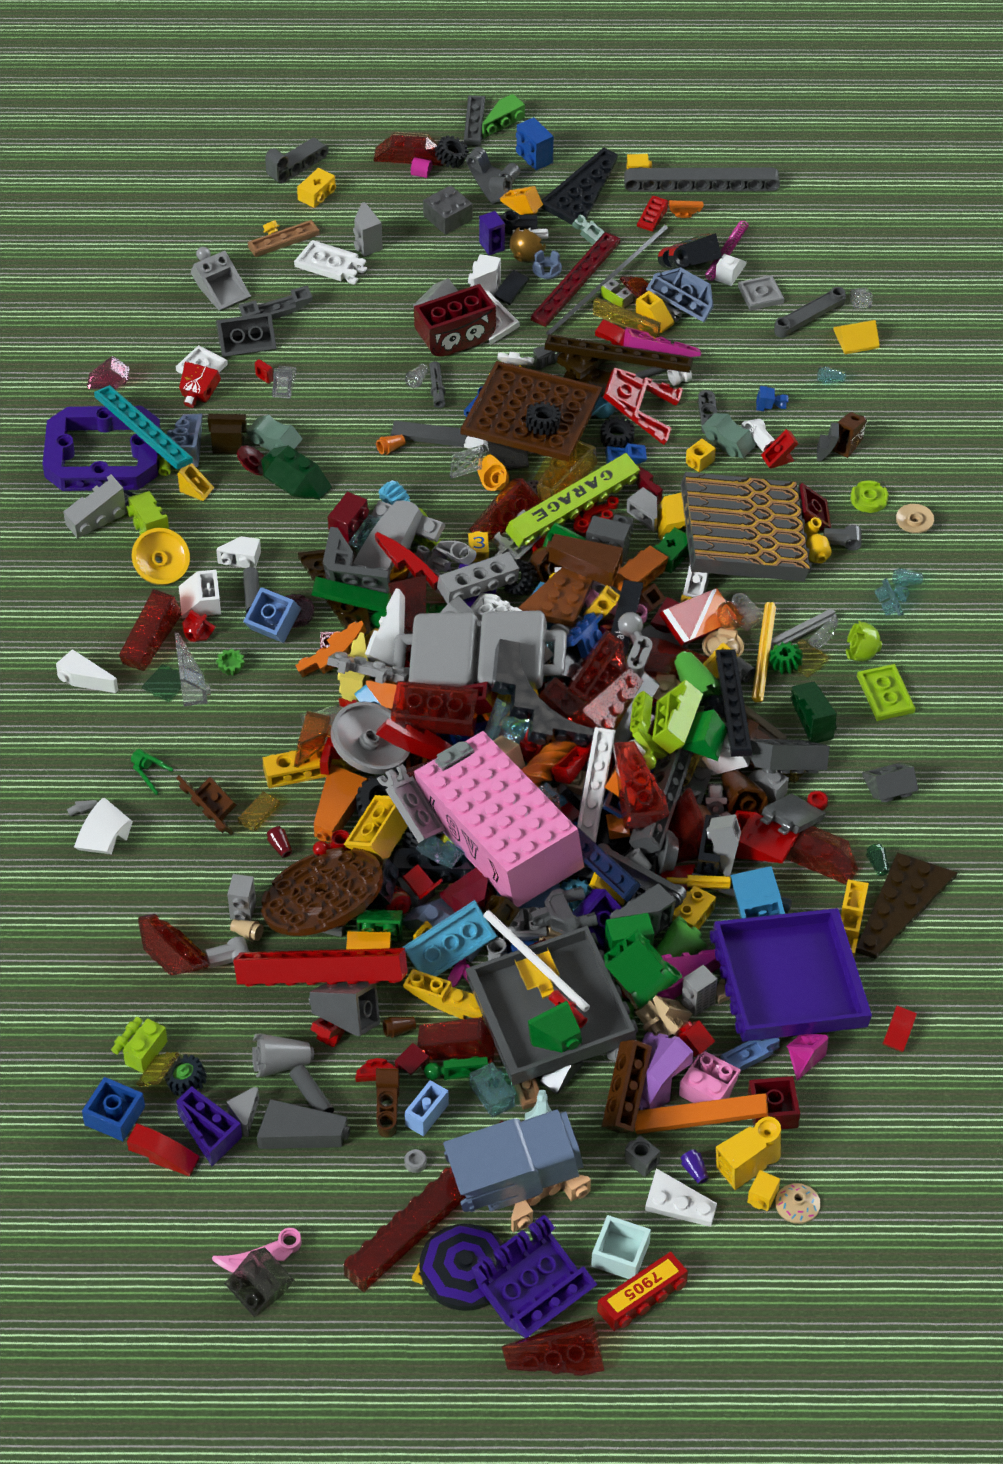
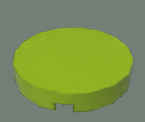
M861 481L852 488L850 500L856 509L862 512L874 513L885 508L889 494L887 489L880 486L878 482Z

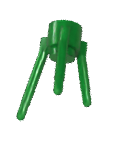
M137 749L131 756V762L134 763L133 769L140 774L154 794L158 795V791L141 769H148L152 763L171 772L174 769L142 749Z

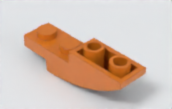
M362 620L351 623L347 629L341 632H334L327 639L329 647L319 649L311 657L302 658L295 665L301 677L303 678L319 668L324 675L335 668L334 666L327 665L329 656L336 652L350 654L353 640L357 639L360 632L364 634L366 632V627Z

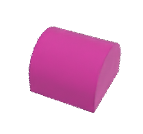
M414 157L411 164V175L428 178L432 169V161Z

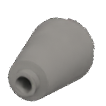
M262 1033L254 1035L253 1041H257V1047H252V1061L254 1072L259 1071L256 1077L273 1075L293 1069L298 1065L305 1066L314 1059L313 1046L310 1047L309 1042Z

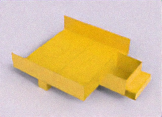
M549 950L537 954L560 977ZM526 958L517 962L515 960L526 989L538 987L543 999L549 997L554 991L552 981L529 959Z

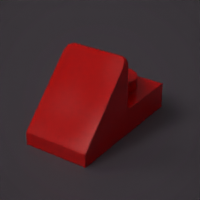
M786 429L761 456L770 469L791 463L795 460L790 452L799 443L792 432Z
M322 1018L314 1021L310 1029L317 1033L319 1041L331 1047L337 1045L345 1032L342 1028Z

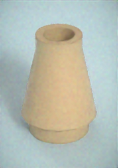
M234 919L231 922L230 930L253 942L260 940L262 937L263 925L258 921Z

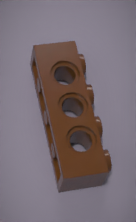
M637 1040L620 1042L601 1127L617 1133L634 1132L652 1046Z

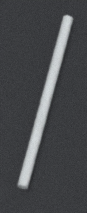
M490 910L484 913L483 917L583 1012L589 1010L590 1005Z

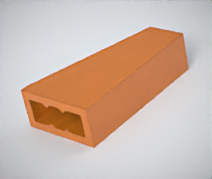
M331 764L313 824L314 837L331 843L332 834L337 830H342L356 810L358 788L362 787V782L367 781V778Z

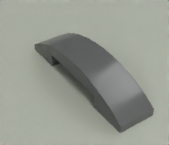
M307 285L290 290L291 296L259 305L254 300L238 306L242 316L271 312L272 319L301 309L310 303L313 298Z

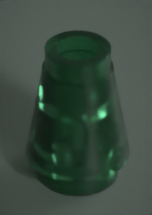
M882 844L869 846L866 849V857L877 875L884 876L888 874L889 867L886 848Z

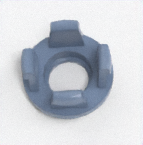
M542 250L535 253V261L532 265L533 273L543 279L557 277L562 271V265L559 260L560 254L554 250L551 252L550 257H544ZM543 267H551L550 272H544Z

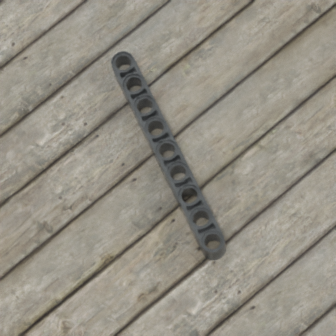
M772 167L629 168L624 172L625 189L631 192L775 191L780 187L779 171Z

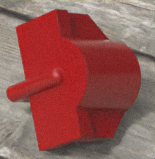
M193 610L189 612L182 623L184 635L188 640L192 642L206 641L213 633L216 626L206 620V614L201 617Z

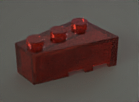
M481 1017L419 1025L417 1046L429 1056V1059H468L478 1056L487 1057L488 1063H493L495 1044Z

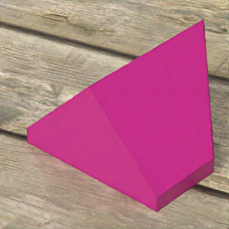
M798 1035L787 1045L797 1081L826 1056L829 1039L827 1035Z

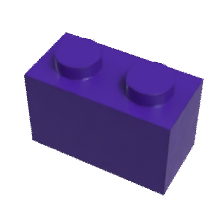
M496 211L479 216V243L488 255L505 250V223Z

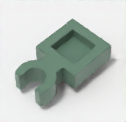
M581 214L572 223L574 228L582 231L580 235L592 245L604 234L600 227L593 221L588 223Z

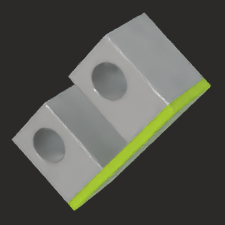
M610 279L601 286V296L617 307L624 309L633 302V291L626 287L620 291V283L614 279Z

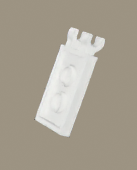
M314 240L307 245L294 261V265L297 268L338 281H342L345 278L350 284H356L358 278L355 277L357 271L363 274L367 270V267L363 266L366 260L358 258V254Z

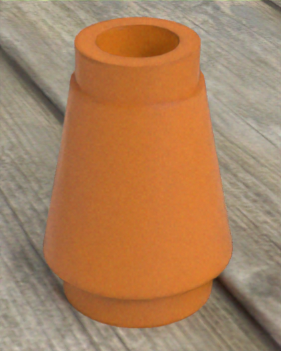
M403 435L380 437L376 442L377 450L380 454L388 455L405 445V438Z

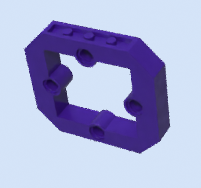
M105 406L66 407L47 420L42 464L44 477L60 490L93 491L96 485L100 487L108 481L107 477L110 474L119 482L123 490H139L158 476L159 454L137 434L132 435L130 438L132 456L138 459L137 466H108L104 461H96L90 466L65 467V460H70L75 455L73 438L71 435H68V431L98 430L107 433L112 430H131ZM134 406L161 429L159 418L143 406Z

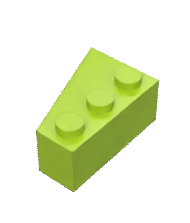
M150 491L128 497L129 506H126L129 517H133V524L135 529L140 531L139 535L153 528L169 529L168 516L160 513L163 512L162 508L157 507V501Z
M686 679L656 701L652 740L669 754L684 746L703 695Z

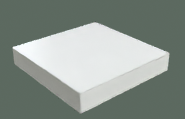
M198 345L176 366V371L182 374L186 361L216 369L220 372L228 365V361Z

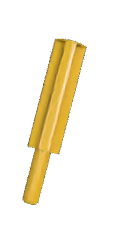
M688 875V878H666V880L673 884H687L688 888H693L694 885L698 888H731V877Z

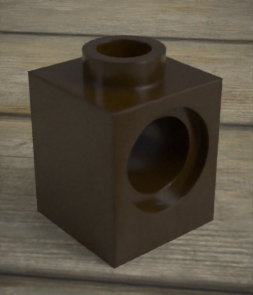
M492 895L482 910L483 914L490 910L506 927L510 926L520 911L507 897Z

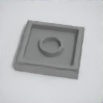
M772 275L738 282V288L750 311L784 303V297Z

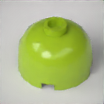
M858 621L859 624L855 623L849 632L847 642L850 643V650L846 648V655L850 660L863 662L872 659L877 652H880L882 641H880L879 632L874 626Z

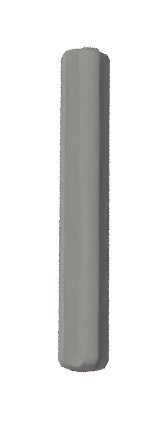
M829 609L772 638L771 649H774V644L779 646L781 642L787 644L789 641L792 642L835 620L837 617L835 611Z

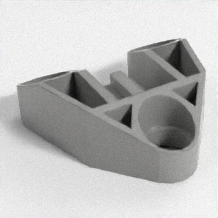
M440 541L427 555L425 564L439 578V575H441L439 573L440 570L447 572V570L451 571L452 569L450 567L452 563L447 561V559L469 565L475 560L476 551L463 542Z

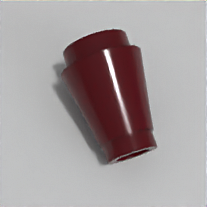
M280 826L270 829L266 834L267 841L282 858L290 856L293 851L291 850L285 829H282Z

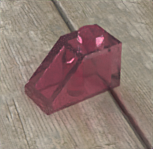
M111 356L89 373L87 387L90 389H102L110 385L117 389L119 386L127 383L129 379V366Z

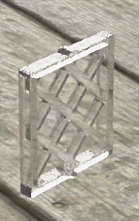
M483 445L453 454L450 465L451 479L482 468V460L484 458ZM468 454L471 455L467 460L464 459ZM473 457L476 458L473 462H470ZM461 461H464L461 466L458 465ZM466 464H469L466 469L463 468Z

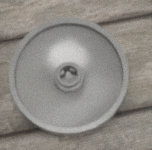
M371 702L349 704L337 713L331 725V740L335 750L344 761L360 771L371 774H386L385 772L393 769L394 771L398 766L402 765L410 753L376 735L377 729L388 718L401 727L405 726L399 716L384 706Z

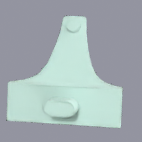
M539 1090L537 1102L531 1111L525 1113V1120L552 1111L547 1102L546 1090Z

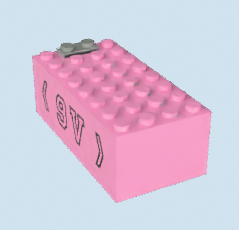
M484 731L465 742L454 744L437 754L436 759L414 771L418 786L445 827L443 833L477 867L484 877L488 878V882L500 895L507 897L517 907H520L584 868L577 827Z

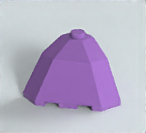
M647 1032L642 1043L652 1046L639 1105L641 1110L661 1108L670 1102L672 1077L691 1065L693 1060V1051L679 1037L669 1038L665 1034L654 1036L653 1032Z

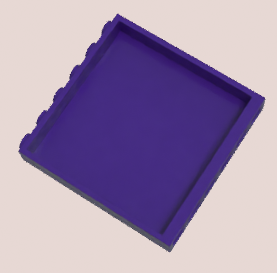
M838 908L714 922L713 930L710 931L711 943L715 944V958L721 965L720 976L722 979H725V993L727 997H730L731 1014L735 1015L736 1032L740 1033L742 1042L868 1027L872 1014Z

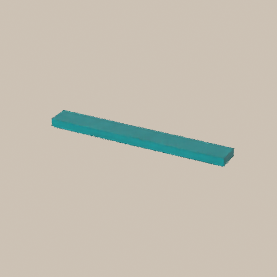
M109 385L94 392V396L99 402L175 469L178 470L193 463L192 456L113 387Z

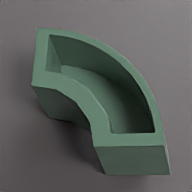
M714 413L702 425L707 439L731 457L744 458L756 446L750 430L737 425L729 414Z
M269 414L257 418L247 430V434L253 443L259 444L269 451L273 448L288 445L295 449L303 439L292 425L281 424Z

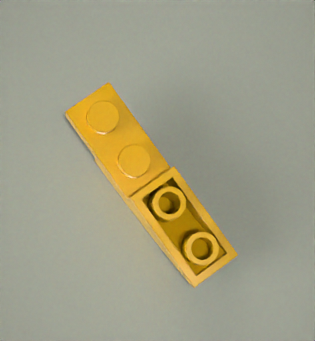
M412 969L403 984V988L411 994L445 1013L463 1020L466 1016L480 1021L484 1020L474 994L452 987L451 981Z

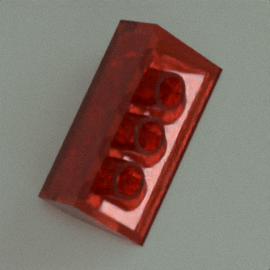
M397 681L391 720L401 727L409 724L418 731H425L427 729L433 733L473 737L477 722L479 689Z

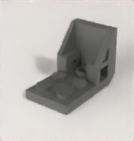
M330 527L323 558L326 579L390 594L392 587L389 571L383 568L372 569L366 568L363 565H355L353 563V551L340 530L336 527Z

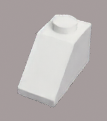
M723 254L716 265L715 281L732 286L747 261Z

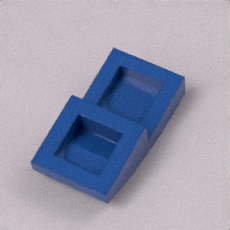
M627 443L625 448L607 446L605 450L606 464L625 453L629 455L635 464L643 463L647 460L645 445Z

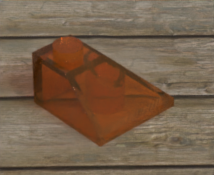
M307 711L297 744L294 767L298 768L324 746L326 737H331L330 716Z

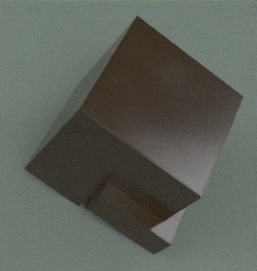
M208 414L209 432H211L213 454H237V450L244 445V435L247 433L246 414Z

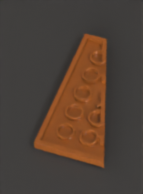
M562 567L518 608L522 611H542L547 622L574 627L594 580Z

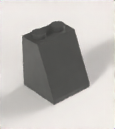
M360 981L356 984L339 982L329 985L324 983L310 991L309 1004L311 1005L312 1014L355 1036H361L380 1024L376 983L371 984L366 981Z

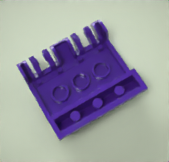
M542 1215L535 1220V1223L533 1222L528 1226L532 1241H530L528 1234L522 1230L501 1245L500 1249L494 1250V1257L498 1265L496 1268L488 1256L482 1259L483 1262L479 1261L472 1267L478 1287L507 1326L525 1339L597 1285L584 1266L578 1270L552 1235L551 1232L555 1227L545 1215Z

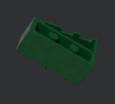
M815 681L792 686L790 699L808 740L819 743L834 739V731L837 730V713Z

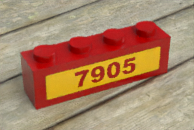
M669 1252L599 1299L597 1312L613 1331L620 1327L625 1328L631 1323L632 1319L638 1315L646 1314L651 1306L665 1301L670 1293L684 1288L687 1283L688 1270L672 1252Z

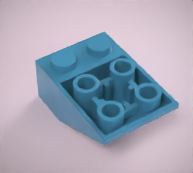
M772 866L730 875L740 919L785 914Z

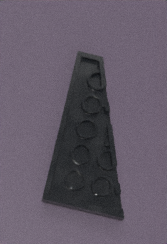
M605 147L602 148L541 200L543 205L540 208L571 225L580 214L587 219L618 160V154Z

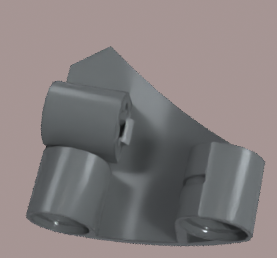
M475 147L466 157L468 168L491 204L499 202L500 198L512 189V183L521 172L515 163L507 164L502 171L491 166L486 151L481 147Z

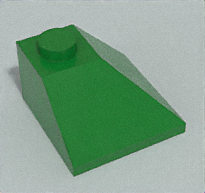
M567 1001L528 1020L530 1043L534 1047L562 1053L567 1050H573L582 1043L581 1031Z

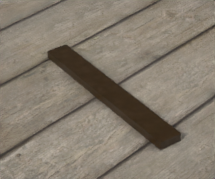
M550 334L547 337L544 350L690 373L693 358L688 356Z

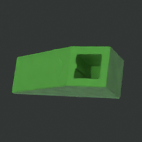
M514 94L499 100L482 123V137L485 138L525 118V104Z

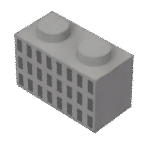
M704 965L683 978L681 1003L694 1016L713 1005L716 998L717 978Z

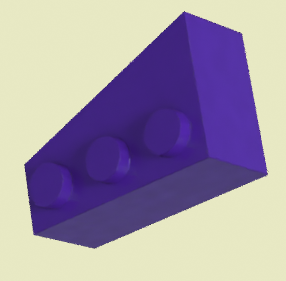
M192 1086L176 1101L179 1117L211 1166L221 1159L242 1138L241 1123Z

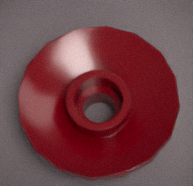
M241 446L237 450V457L242 466L255 475L263 476L261 459L264 455L251 446Z

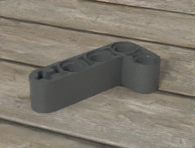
M311 138L285 155L276 148H272L265 156L266 173L279 184H282L324 159L328 154L329 148L316 138Z

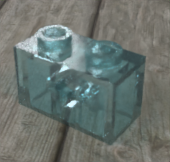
M493 1062L470 1073V1087L492 1118L515 1107V1089L511 1084L508 1085L506 1083L502 1070L500 1068L497 1069Z

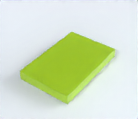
M895 664L857 672V678L876 721L915 713L916 708Z

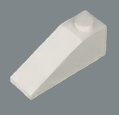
M73 649L56 663L57 676L63 682L76 687L112 693L118 692L116 677Z

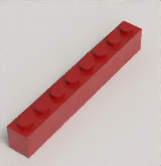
M405 948L240 952L233 960L237 984H245L247 987L257 984L274 986L278 983H285L288 986L298 983L315 985L319 982H326L329 985L339 982L356 984L360 981H368L371 984L380 981L398 983L408 973Z

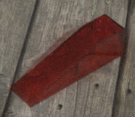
M515 478L500 491L469 530L471 533L476 531L488 532L489 541L498 532H500V535L506 532L509 521L516 518L523 509L528 511L542 503V501L523 478Z
M594 1317L568 1323L502 1346L508 1370L550 1371L554 1374H559L560 1372L573 1373L577 1376L605 1370Z

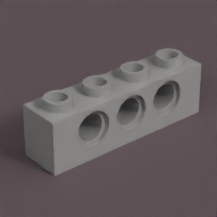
M506 552L439 575L437 589L447 604L458 596L464 600L507 584H513L518 581L519 567L510 553Z

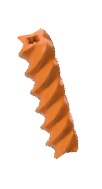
M602 704L588 705L580 711L572 722L595 729V727L601 728L602 722H611V719L604 713ZM552 739L521 770L541 790V782L553 780L551 768L575 746L580 745Z

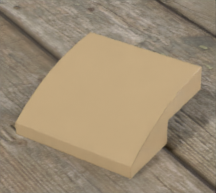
M655 995L653 1001L661 1020L674 1035L681 1032L679 1028L688 1022L692 1013L679 1001Z

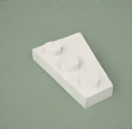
M656 1168L645 1211L711 1227L717 1203Z

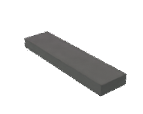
M468 95L464 145L481 146L485 96Z
M394 421L391 436L403 435L405 440L460 447H464L467 438L466 435L460 434L461 428Z

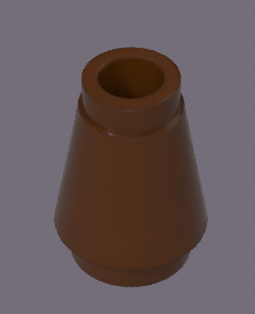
M413 1016L387 1017L382 1022L384 1034L386 1037L394 1038L416 1029L415 1018Z

